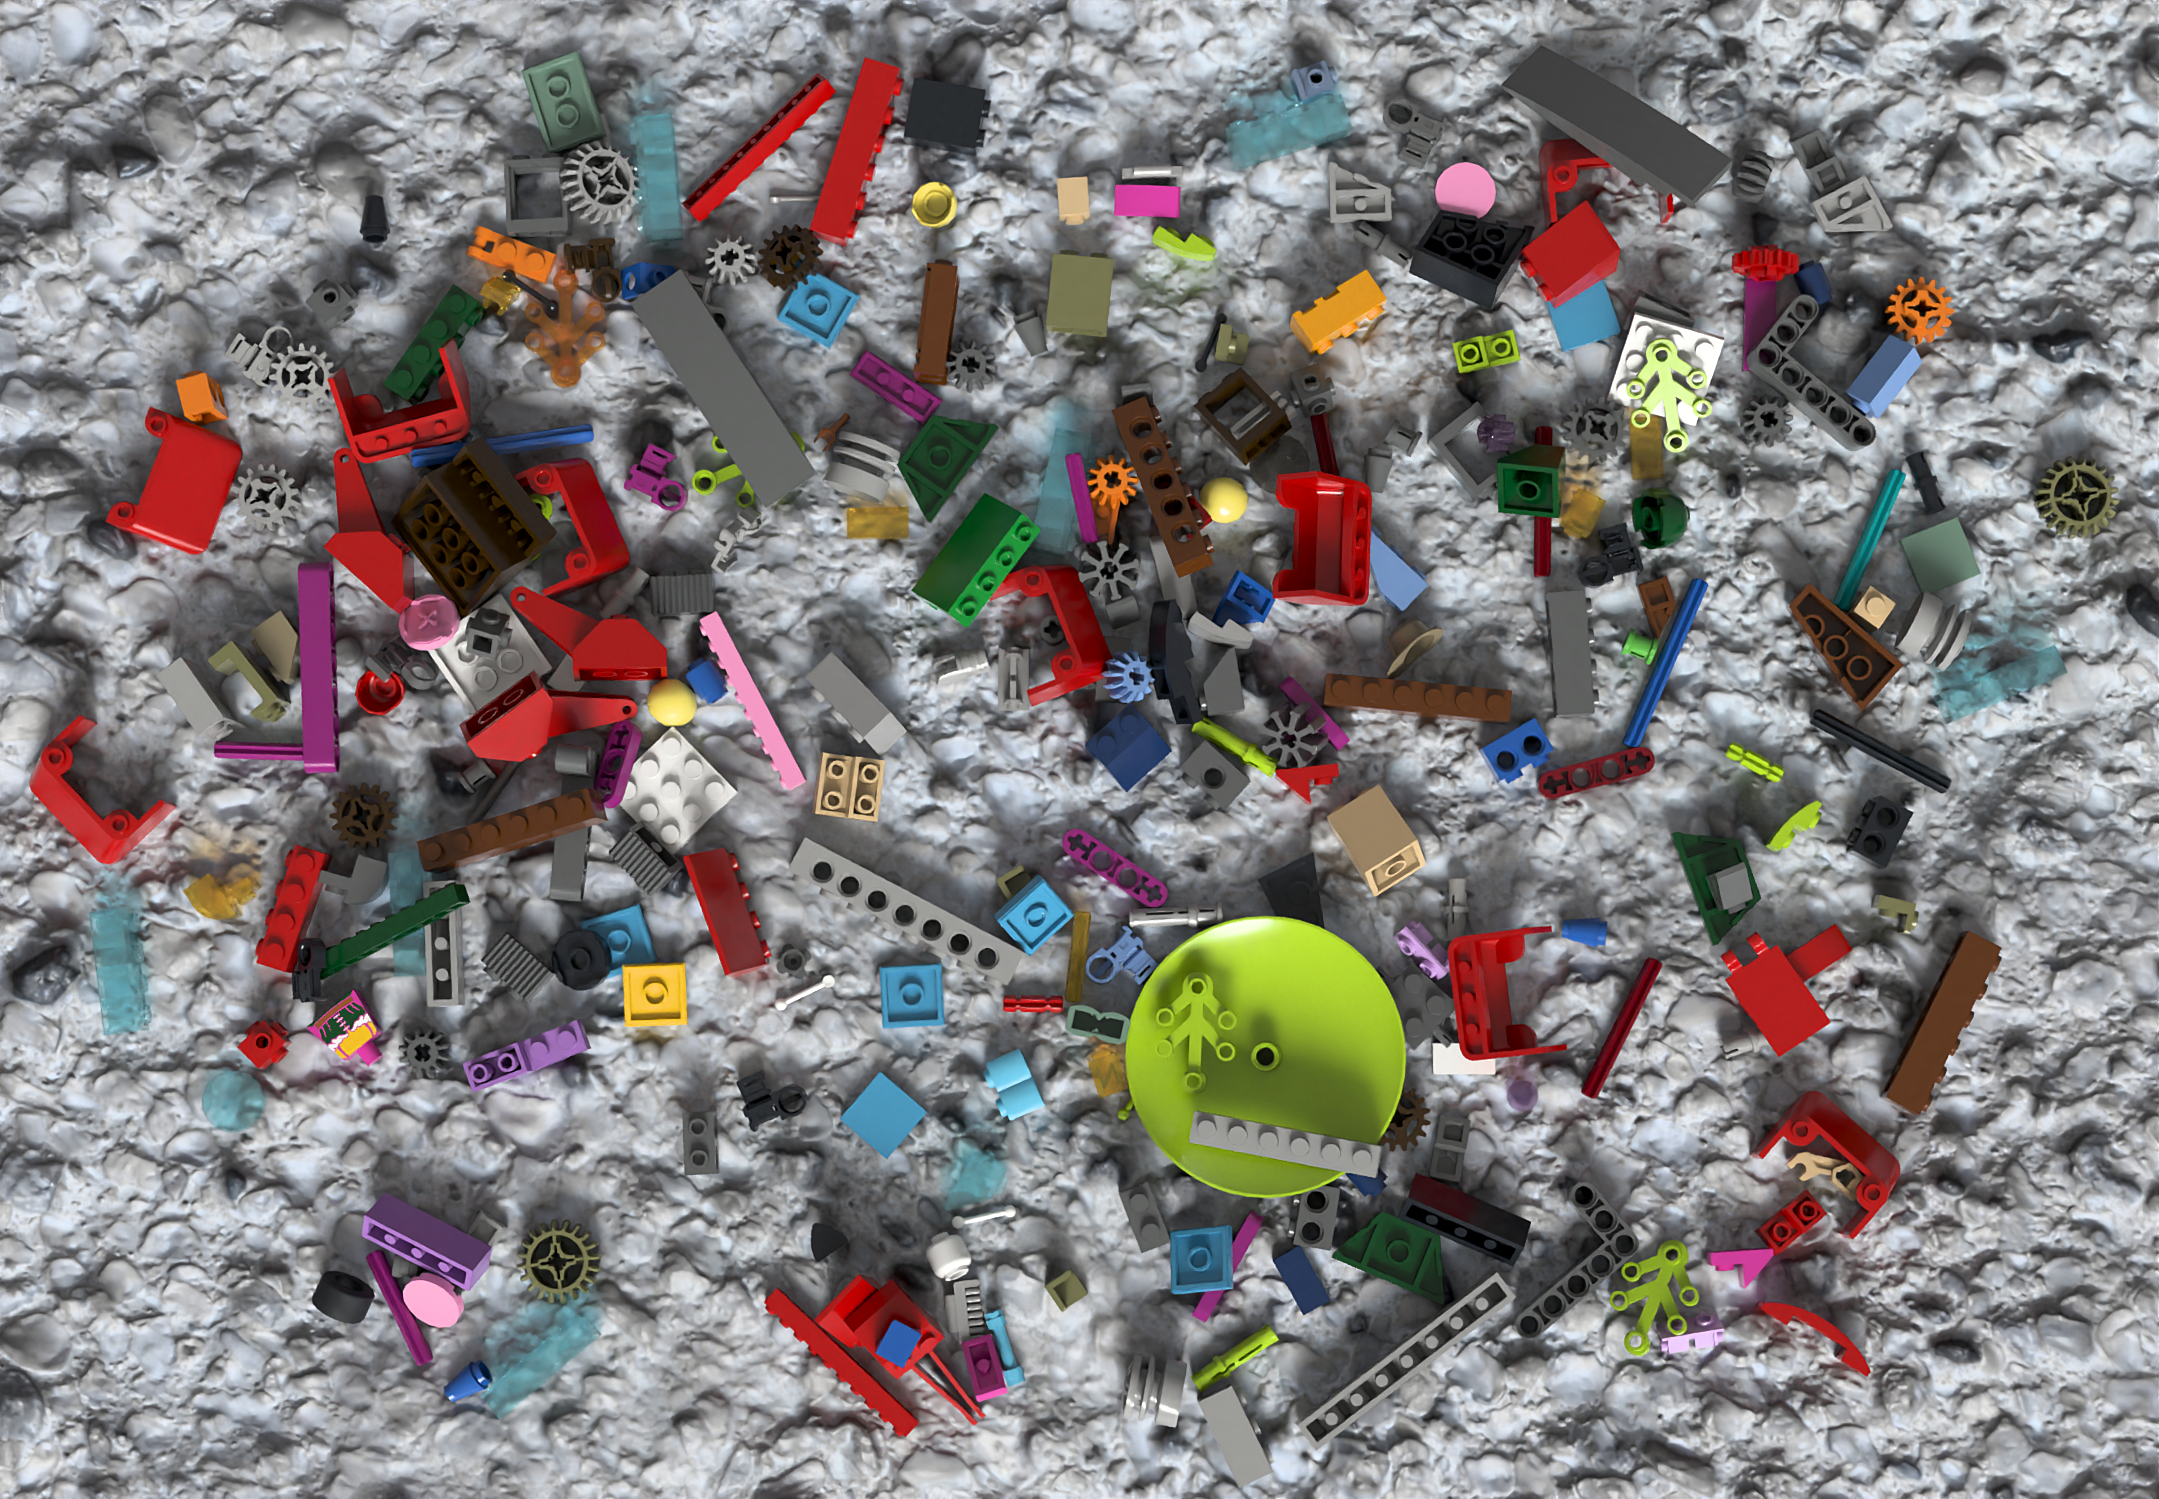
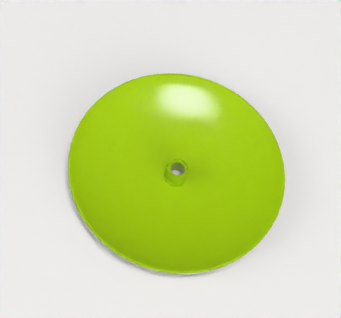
M1276 916L1244 917L1214 925L1195 934L1172 951L1154 970L1136 1001L1130 1019L1126 1039V1074L1130 1094L1143 1126L1161 1151L1180 1169L1195 1179L1228 1193L1258 1198L1286 1197L1317 1189L1336 1180L1346 1172L1190 1143L1189 1138L1194 1111L1199 1110L1377 1144L1388 1128L1402 1094L1406 1069L1405 1036L1396 1003L1387 985L1368 960L1349 943L1319 926L1301 920ZM1194 972L1205 973L1212 979L1214 984L1213 995L1228 1011L1233 1012L1237 1016V1025L1233 1029L1225 1030L1219 1026L1218 1017L1204 1004L1203 1017L1226 1042L1235 1046L1236 1055L1230 1061H1222L1217 1056V1050L1202 1035L1201 1071L1207 1077V1086L1204 1091L1198 1094L1186 1092L1181 1083L1183 1074L1188 1071L1190 1034L1174 1048L1173 1054L1168 1058H1160L1154 1051L1157 1041L1166 1039L1190 1017L1191 1003L1175 1016V1021L1171 1026L1163 1027L1156 1021V1013L1162 1008H1167L1183 993L1182 986L1185 978ZM1199 981L1195 982L1192 986V990L1196 994L1201 993L1204 989L1203 984ZM1164 1011L1161 1013V1022L1165 1024L1170 1022L1171 1015L1169 1012ZM1230 1014L1223 1016V1025L1228 1027L1233 1024V1017ZM1161 1043L1158 1049L1161 1054L1166 1055L1170 1047L1167 1043ZM1227 1045L1221 1048V1055L1225 1058L1231 1056L1232 1049ZM1264 1047L1270 1048L1274 1052V1061L1268 1066L1260 1063L1258 1059L1259 1051ZM1195 1075L1190 1076L1188 1079L1189 1086L1192 1088L1199 1085V1078Z

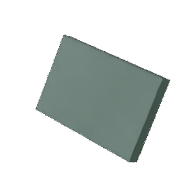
M578 50L521 70L547 153L561 154L575 149L584 143L587 144L606 137L587 72Z

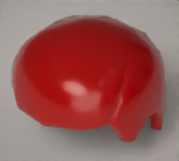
M369 669L359 678L355 696L359 706L368 713L385 715L402 702L406 686L402 676L396 671L392 672L391 678L384 683Z

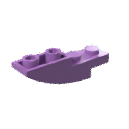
M579 1019L462 1064L474 1093L565 1060L570 1056L591 1049L583 1023Z

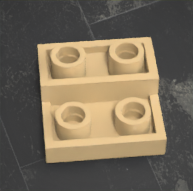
M820 753L812 814L878 822L885 761L857 756Z

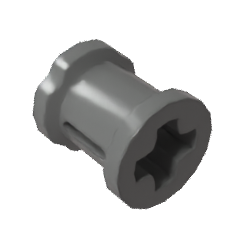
M1395 419L1383 444H1391L1405 451L1406 456L1411 457L1423 433L1420 431L1415 433L1400 425V421Z
M1051 615L1042 620L1039 627L1040 637L1047 645L1058 646L1066 639L1063 629L1057 632L1056 638H1051L1050 633L1044 632L1049 630L1050 624H1056L1057 629H1062L1058 617Z
M477 757V761L465 771H458L456 773L459 781L472 795L476 793V788L489 778L494 779L497 777V774L485 758Z

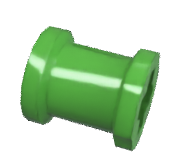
M1630 628L1620 654H1631L1644 659L1645 663L1650 665L1658 648L1659 639L1654 638L1651 640L1636 634L1635 630Z

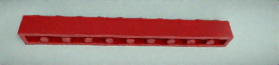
M819 73L814 75L681 203L684 208L698 222L706 219L710 212L719 206L730 193L734 192L737 186L746 180L757 167L761 166L767 157L776 152L777 148L784 141L788 140L794 131L803 126L805 121L815 114L821 105L830 100L836 92L835 89Z
M779 1287L764 1301L766 1304L764 1308L771 1315L776 1314L780 1318L779 1322L786 1329L790 1327L794 1331L793 1336L798 1341L802 1342L804 1340L809 1345L807 1349L816 1356L818 1354L823 1359L821 1362L828 1369L832 1367L837 1372L835 1375L843 1383L847 1381L851 1385L849 1389L855 1395L859 1396L860 1394L865 1398L864 1403L871 1410L875 1408L879 1412L878 1416L885 1423L889 1421L894 1426L892 1430L901 1437L903 1435L906 1437L919 1424L920 1421Z

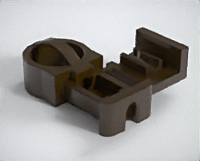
M591 239L588 245L570 246V243L565 244L563 250L566 274H575V270L585 269V273H589L592 270L590 273V290L594 298L604 303L612 302L618 298L622 290V280L619 269H614L611 246L615 245V239ZM604 276L606 296L600 294L596 289L595 283L599 277ZM610 278H612L617 285V291L614 295H612Z

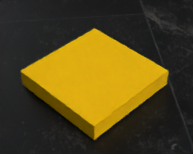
M685 961L623 964L625 1027L688 1024Z

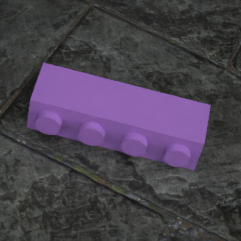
M386 1192L364 1215L361 1236L467 1291L471 1290L489 1268L492 1252L491 1246Z

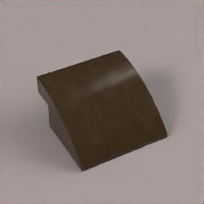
M482 436L465 444L452 462L426 474L390 522L444 593L456 605L464 618L480 608L506 586L558 533Z

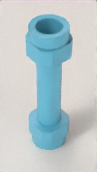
M1002 1309L984 1314L988 1329L993 1330L1006 1369L1003 1371L1007 1385L1013 1386L1026 1381L1022 1367L1017 1365L1004 1327L1007 1322Z

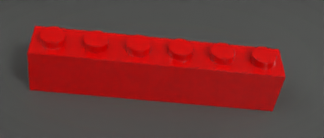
M864 58L809 228L817 238L847 246L849 238H855L859 224L858 221H855L858 210L863 211L868 193L864 192L867 181H873L877 169V164L873 162L876 153L881 154L885 145L886 136L882 134L885 125H891L895 114V107H892L895 95H901L905 79L901 78L899 67Z

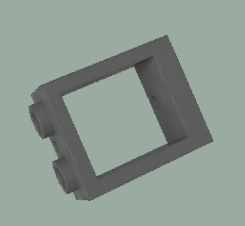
M546 153L542 155V158L530 159L528 155L512 156V160H504L507 233L512 239L572 236L571 200H563L564 196L568 193L567 190L561 188V217L518 220L516 175L559 172L560 174L561 171L565 170L562 165L564 160H566L565 157H561L558 153ZM559 176L560 184L566 181Z
M1478 401L1432 437L1427 444L1474 501L1479 496L1485 500L1498 489L1496 486L1497 471L1477 485L1447 449L1446 445L1475 421L1479 420L1507 455L1518 451Z

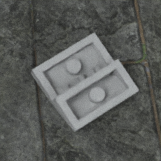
M1197 611L1189 621L1187 628L1188 631L1204 640L1236 649H1249L1255 637L1231 619H1228L1224 627L1220 628Z

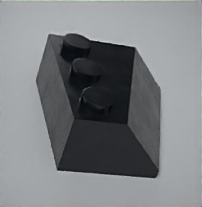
M1440 209L1414 249L1409 273L1492 310L1516 272L1521 261L1522 249L1528 245L1535 227L1524 225V229L1508 226V222L1497 220L1496 224L1479 221L1477 216Z

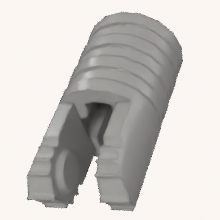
M984 645L938 657L931 661L932 667L936 670L957 666L937 674L935 678L937 685H944L991 671Z

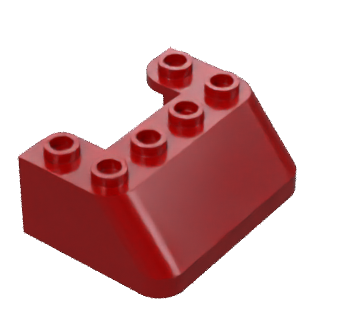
M1320 471L1278 474L1275 489L1276 498L1283 507L1295 510L1293 523L1294 546L1292 554L1293 570L1280 569L1276 572L1272 581L1273 599L1310 605L1358 606L1365 604L1369 596L1372 494L1369 486L1364 482Z

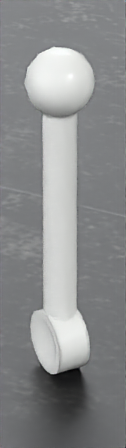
M827 975L823 978V981L785 999L778 998L775 1001V1007L778 1010H784L787 1004L823 987H832L835 980L831 975Z
M1007 1205L1002 1210L965 1218L956 1216L952 1220V1225L959 1229L967 1223L1004 1215L1013 1217L1016 1209L1013 1205Z

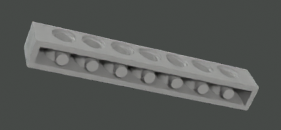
M806 837L788 868V871L794 873L792 880L807 888L810 882L821 888L820 895L834 902L837 897L849 902L846 908L860 916H863L865 911L876 917L874 923L889 931L893 925L903 931L902 938L916 945L920 940L931 945L928 951L942 959H945L947 954L958 960L956 963L957 967L971 974L974 969L986 974L983 980L997 988H1000L1002 983L1007 986L1009 985L1025 955V952ZM821 863H828L832 869L830 877L825 880H819L815 875V869ZM849 877H854L859 882V888L854 894H846L842 889L844 880ZM874 892H883L886 895V904L880 909L872 908L869 902L870 896ZM902 906H910L914 911V917L908 923H901L897 919V911ZM930 920H936L941 924V932L934 938L926 936L924 932V926ZM959 934L965 935L969 940L968 948L963 952H956L951 946L952 939ZM984 949H992L996 953L995 963L988 967L981 965L979 962V954Z
M1491 1271L1295 1422L1317 1451L1509 1304L1516 1296L1496 1271Z

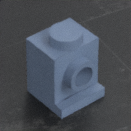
M1325 60L1298 70L1294 69L1291 71L1289 78L1300 106L1333 95L1335 92L1334 84L1339 83L1335 68L1333 66L1327 67ZM1319 75L1322 81L1320 83H1313L1310 77Z

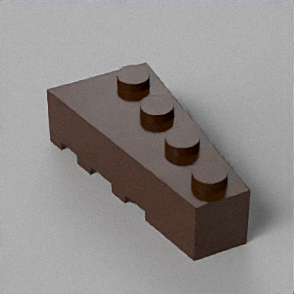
M1810 583L1805 584L1785 606L1857 711H1863L1904 665Z

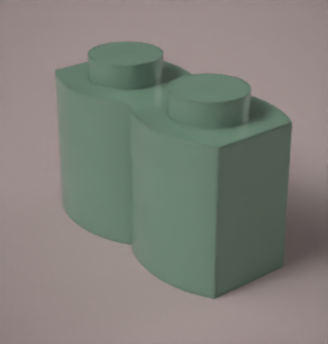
M1074 1005L1069 1007L1065 1029L1076 1036H1096L1107 1043L1122 1044L1126 1042L1131 1020L1119 1013L1104 1012L1100 1014L1089 1006Z

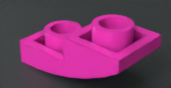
M1115 185L1114 215L1179 218L1181 187Z

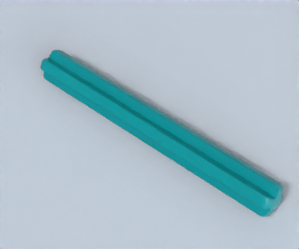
M1891 469L1888 472L1835 596L1833 604L1841 611L1849 610L1905 480L1906 474L1900 470Z

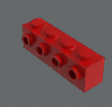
M295 845L294 850L291 849L288 852L285 860V867L288 869L284 880L280 879L277 884L275 897H278L275 908H271L266 916L265 926L268 928L264 939L260 938L256 946L255 956H258L256 963L286 973H292L295 970L298 961V944L306 937L323 887V883L318 882L321 870L328 872L333 856L300 845Z

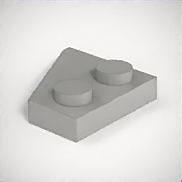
M1329 162L1330 223L1362 222L1363 220L1365 222L1391 221V188L1378 182L1373 183L1367 177L1358 173L1353 174L1338 167V164Z
M1866 175L1809 205L1824 232L1887 231L1893 227Z

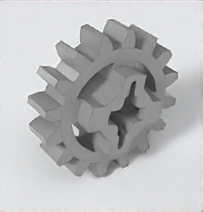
M300 343L299 351H295L290 345L287 347L289 353L287 356L280 352L277 354L281 360L279 364L271 363V367L277 370L276 374L269 375V379L277 381V385L271 389L272 391L280 390L282 392L279 398L280 401L289 398L291 408H294L297 402L301 403L302 410L307 409L308 402H311L315 408L319 407L318 398L321 397L325 401L329 399L325 393L327 389L331 390L327 379L333 374L329 372V369L335 364L334 362L326 363L324 361L327 356L326 352L317 355V346L315 345L309 351H306L304 343ZM308 356L313 359L308 364H298L292 358ZM313 365V369L308 376L311 380L310 383L302 382L293 387L298 378L295 372L298 369L305 371ZM284 367L290 372V382L286 387L282 379ZM320 367H322L324 372L322 386L316 380V371ZM299 389H308L314 395L298 397L294 394Z
M259 464L258 472L256 473L248 468L247 473L249 477L247 479L238 477L239 482L242 483L241 488H233V491L239 495V498L232 500V503L235 506H241L236 514L239 517L247 516L244 523L249 526L255 523L256 529L259 531L264 529L265 524L271 531H275V523H279L283 527L287 526L285 518L288 516L294 519L296 516L291 511L292 508H300L301 504L294 500V497L301 495V491L292 489L297 484V481L294 478L287 479L289 472L285 469L278 473V467L271 464L268 471L264 465ZM272 478L278 480L279 482L267 484L263 481V479ZM252 487L251 496L248 498L249 490ZM265 492L270 493V502L267 504L263 502L265 499L263 494ZM284 497H286L285 504L283 508H281L282 500ZM266 511L270 514V517H259L255 513Z

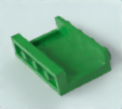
M984 493L911 591L933 609H940L967 628L1039 534L1040 528L1020 511Z

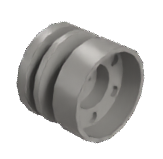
M840 432L838 441L849 448L835 446L833 451L845 459L844 463L829 462L823 483L853 497L883 504L890 484L878 475L880 472L886 474H893L895 472V467L885 461L898 462L901 455L900 452L874 437L860 433Z
M1923 590L1906 615L1894 646L1895 649L1912 657L1916 656L1923 647H1926L1924 662L1930 664L1937 657L1935 667L1944 671L1964 646L1969 634L1973 613L1965 609L1957 617L1959 607L1953 604L1944 614H1941L1943 598Z
M1134 1353L1133 1360L1126 1370L1122 1391L1123 1418L1131 1419L1133 1405L1140 1406L1138 1421H1143L1148 1408L1155 1409V1424L1176 1428L1187 1363L1167 1359L1162 1372L1155 1371L1156 1361L1154 1356H1150L1147 1369H1142L1143 1354Z

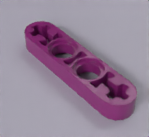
M1072 829L1064 835L1062 845L1064 851L1069 856L1145 906L1157 908L1166 901L1167 889L1161 881L1085 831ZM1078 835H1081L1083 837L1082 844L1088 848L1091 842L1097 845L1090 852L1087 861L1081 858L1086 852L1080 848H1076L1075 851L1069 849L1071 843L1068 841V838L1070 836L1076 838ZM1105 851L1110 855L1111 863L1107 868L1100 869L1094 865L1093 857L1097 852ZM1131 868L1136 872L1137 879L1133 885L1125 886L1120 882L1119 873L1122 869ZM1142 876L1148 879L1144 883L1147 887L1153 889L1155 886H1159L1161 888L1159 894L1162 896L1160 901L1154 899L1152 902H1149L1147 900V892L1142 889L1139 895L1133 892L1139 886Z
M1252 1209L1247 1214L1232 1241L1233 1274L1265 1218ZM1224 1290L1203 1292L1191 1316L1205 1323Z

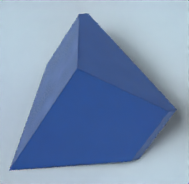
M1236 570L1211 621L1220 628L1224 627L1228 619H1231L1238 625L1256 622L1264 624L1276 599H1273L1272 592L1243 572Z

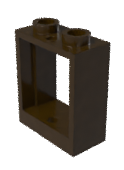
M1242 367L1225 376L1220 385L1211 392L1205 393L1198 403L1194 405L1201 421L1244 466H1247L1292 428L1287 414ZM1246 387L1270 414L1237 440L1213 414Z

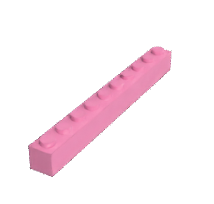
M715 611L700 619L702 625L699 628L703 636L707 635L710 639L708 645L712 653H717L719 659L716 661L721 670H726L728 675L725 678L730 687L734 685L737 691L734 693L739 704L743 702L746 708L743 712L747 720L752 719L755 725L752 729L756 737L760 736L764 743L761 746L765 754L769 753L773 760L770 763L774 771H779L781 775L779 781L783 788L787 787L788 790H792L806 783L804 775L718 612Z

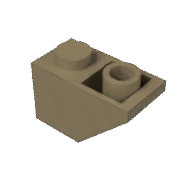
M280 610L250 631L255 638L251 643L260 656L266 655L272 664L268 668L278 682L283 680L291 685L296 681L300 662V633L288 614Z

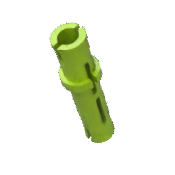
M1203 715V720L1195 723L1191 732L1242 760L1241 764L1245 766L1248 764L1272 778L1278 768L1277 762L1279 759L1266 755L1265 752L1257 748L1258 745L1252 742L1250 744Z
M1267 1323L1220 1357L1218 1355L1213 1357V1361L1190 1377L1202 1393L1223 1377L1225 1379L1230 1377L1232 1371L1279 1339Z

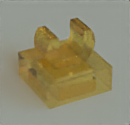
M495 275L486 281L481 289L480 294L486 297L483 301V307L487 309L494 301L499 304L497 314L501 316L509 309L511 304L519 299L522 289L505 282Z

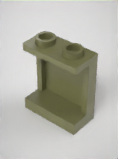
M1060 250V254L1053 253L1046 331L1107 337L1114 259H1109L1108 255L1104 253H1091L1090 257L1078 256V252L1073 250Z
M231 640L208 659V662L215 670L228 676L239 669L260 695L263 702L250 712L254 718L265 723L269 721L274 723L287 713L285 708L291 703L246 647Z

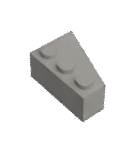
M833 652L829 653L805 676L812 685L808 689L820 703L826 699L831 705L828 711L840 723L845 719L851 725L847 729L848 732L859 743L865 740L880 757L907 732L895 716Z

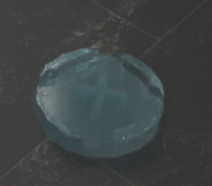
M226 1071L215 1076L207 1084L202 1096V1109L207 1120L215 1128L225 1132H242L252 1127L261 1119L266 1107L265 1092L260 1083L252 1075L242 1071Z

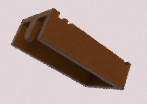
M937 259L934 263H927L916 347L917 352L915 355L917 364H914L913 369L916 383L947 386L949 369L946 368V361L950 360L949 352L952 346L960 283L958 266H953V262Z

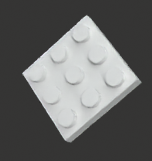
M1635 312L1609 389L1607 401L1614 400L1615 403L1631 408H1637L1642 405L1660 381L1658 369L1645 384V393L1641 398L1633 399L1629 397L1626 386L1628 381L1635 378L1647 363V347L1650 342L1657 338L1671 340L1677 347L1678 357L1693 367L1701 368L1706 372V385L1700 389H1695L1689 385L1688 377L1671 368L1674 380L1699 397H1705L1724 343V337ZM1659 350L1656 353L1658 358H1665L1668 355L1665 350ZM1695 374L1692 380L1694 382H1701L1703 376ZM1638 384L1630 387L1632 392H1639L1642 389ZM1675 396L1679 421L1696 426L1698 417L1694 414L1693 408ZM1663 398L1652 411V414L1666 417ZM1703 403L1697 405L1696 408L1701 411Z
M501 593L481 606L510 615L508 628L513 629L512 637L508 647H502L496 660L466 652L468 635H465L467 622L470 617L475 618L480 608L460 621L458 631L445 645L433 650H427L472 715L533 670L540 678L554 670Z
M672 726L634 763L620 805L637 823L642 821L675 855L738 792Z

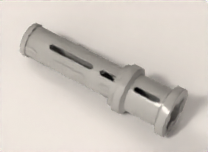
M1217 900L1216 904H1197L1195 901L1188 903L1186 907L1129 908L1130 928L1189 925V928L1193 930L1197 929L1198 926L1217 925L1223 923L1222 900Z

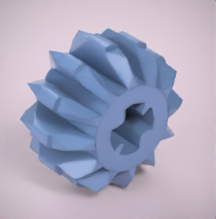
M1130 650L1113 654V659L1105 662L1108 671H1104L1101 674L1107 677V682L1103 687L1111 689L1109 697L1119 699V702L1130 703L1131 701H1140L1143 699L1144 694L1152 692L1148 683L1156 679L1149 674L1153 666L1146 665L1147 656L1138 655V652Z

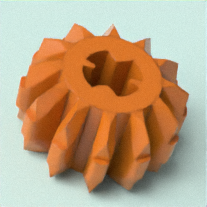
M1113 455L1108 456L1109 465H1105L1103 460L1098 459L1096 463L1100 471L1095 468H1089L1088 473L1095 478L1087 480L1088 487H1096L1090 492V497L1096 498L1101 494L1100 506H1104L1107 499H1111V508H1116V499L1120 498L1124 505L1128 504V498L1125 493L1131 496H1135L1137 493L1136 489L1129 485L1139 483L1138 477L1129 476L1135 471L1134 466L1131 465L1123 469L1126 463L1124 457L1119 460L1118 465L1114 464ZM1111 475H1115L1118 477L1120 485L1108 488L1105 478L1109 477L1111 479Z

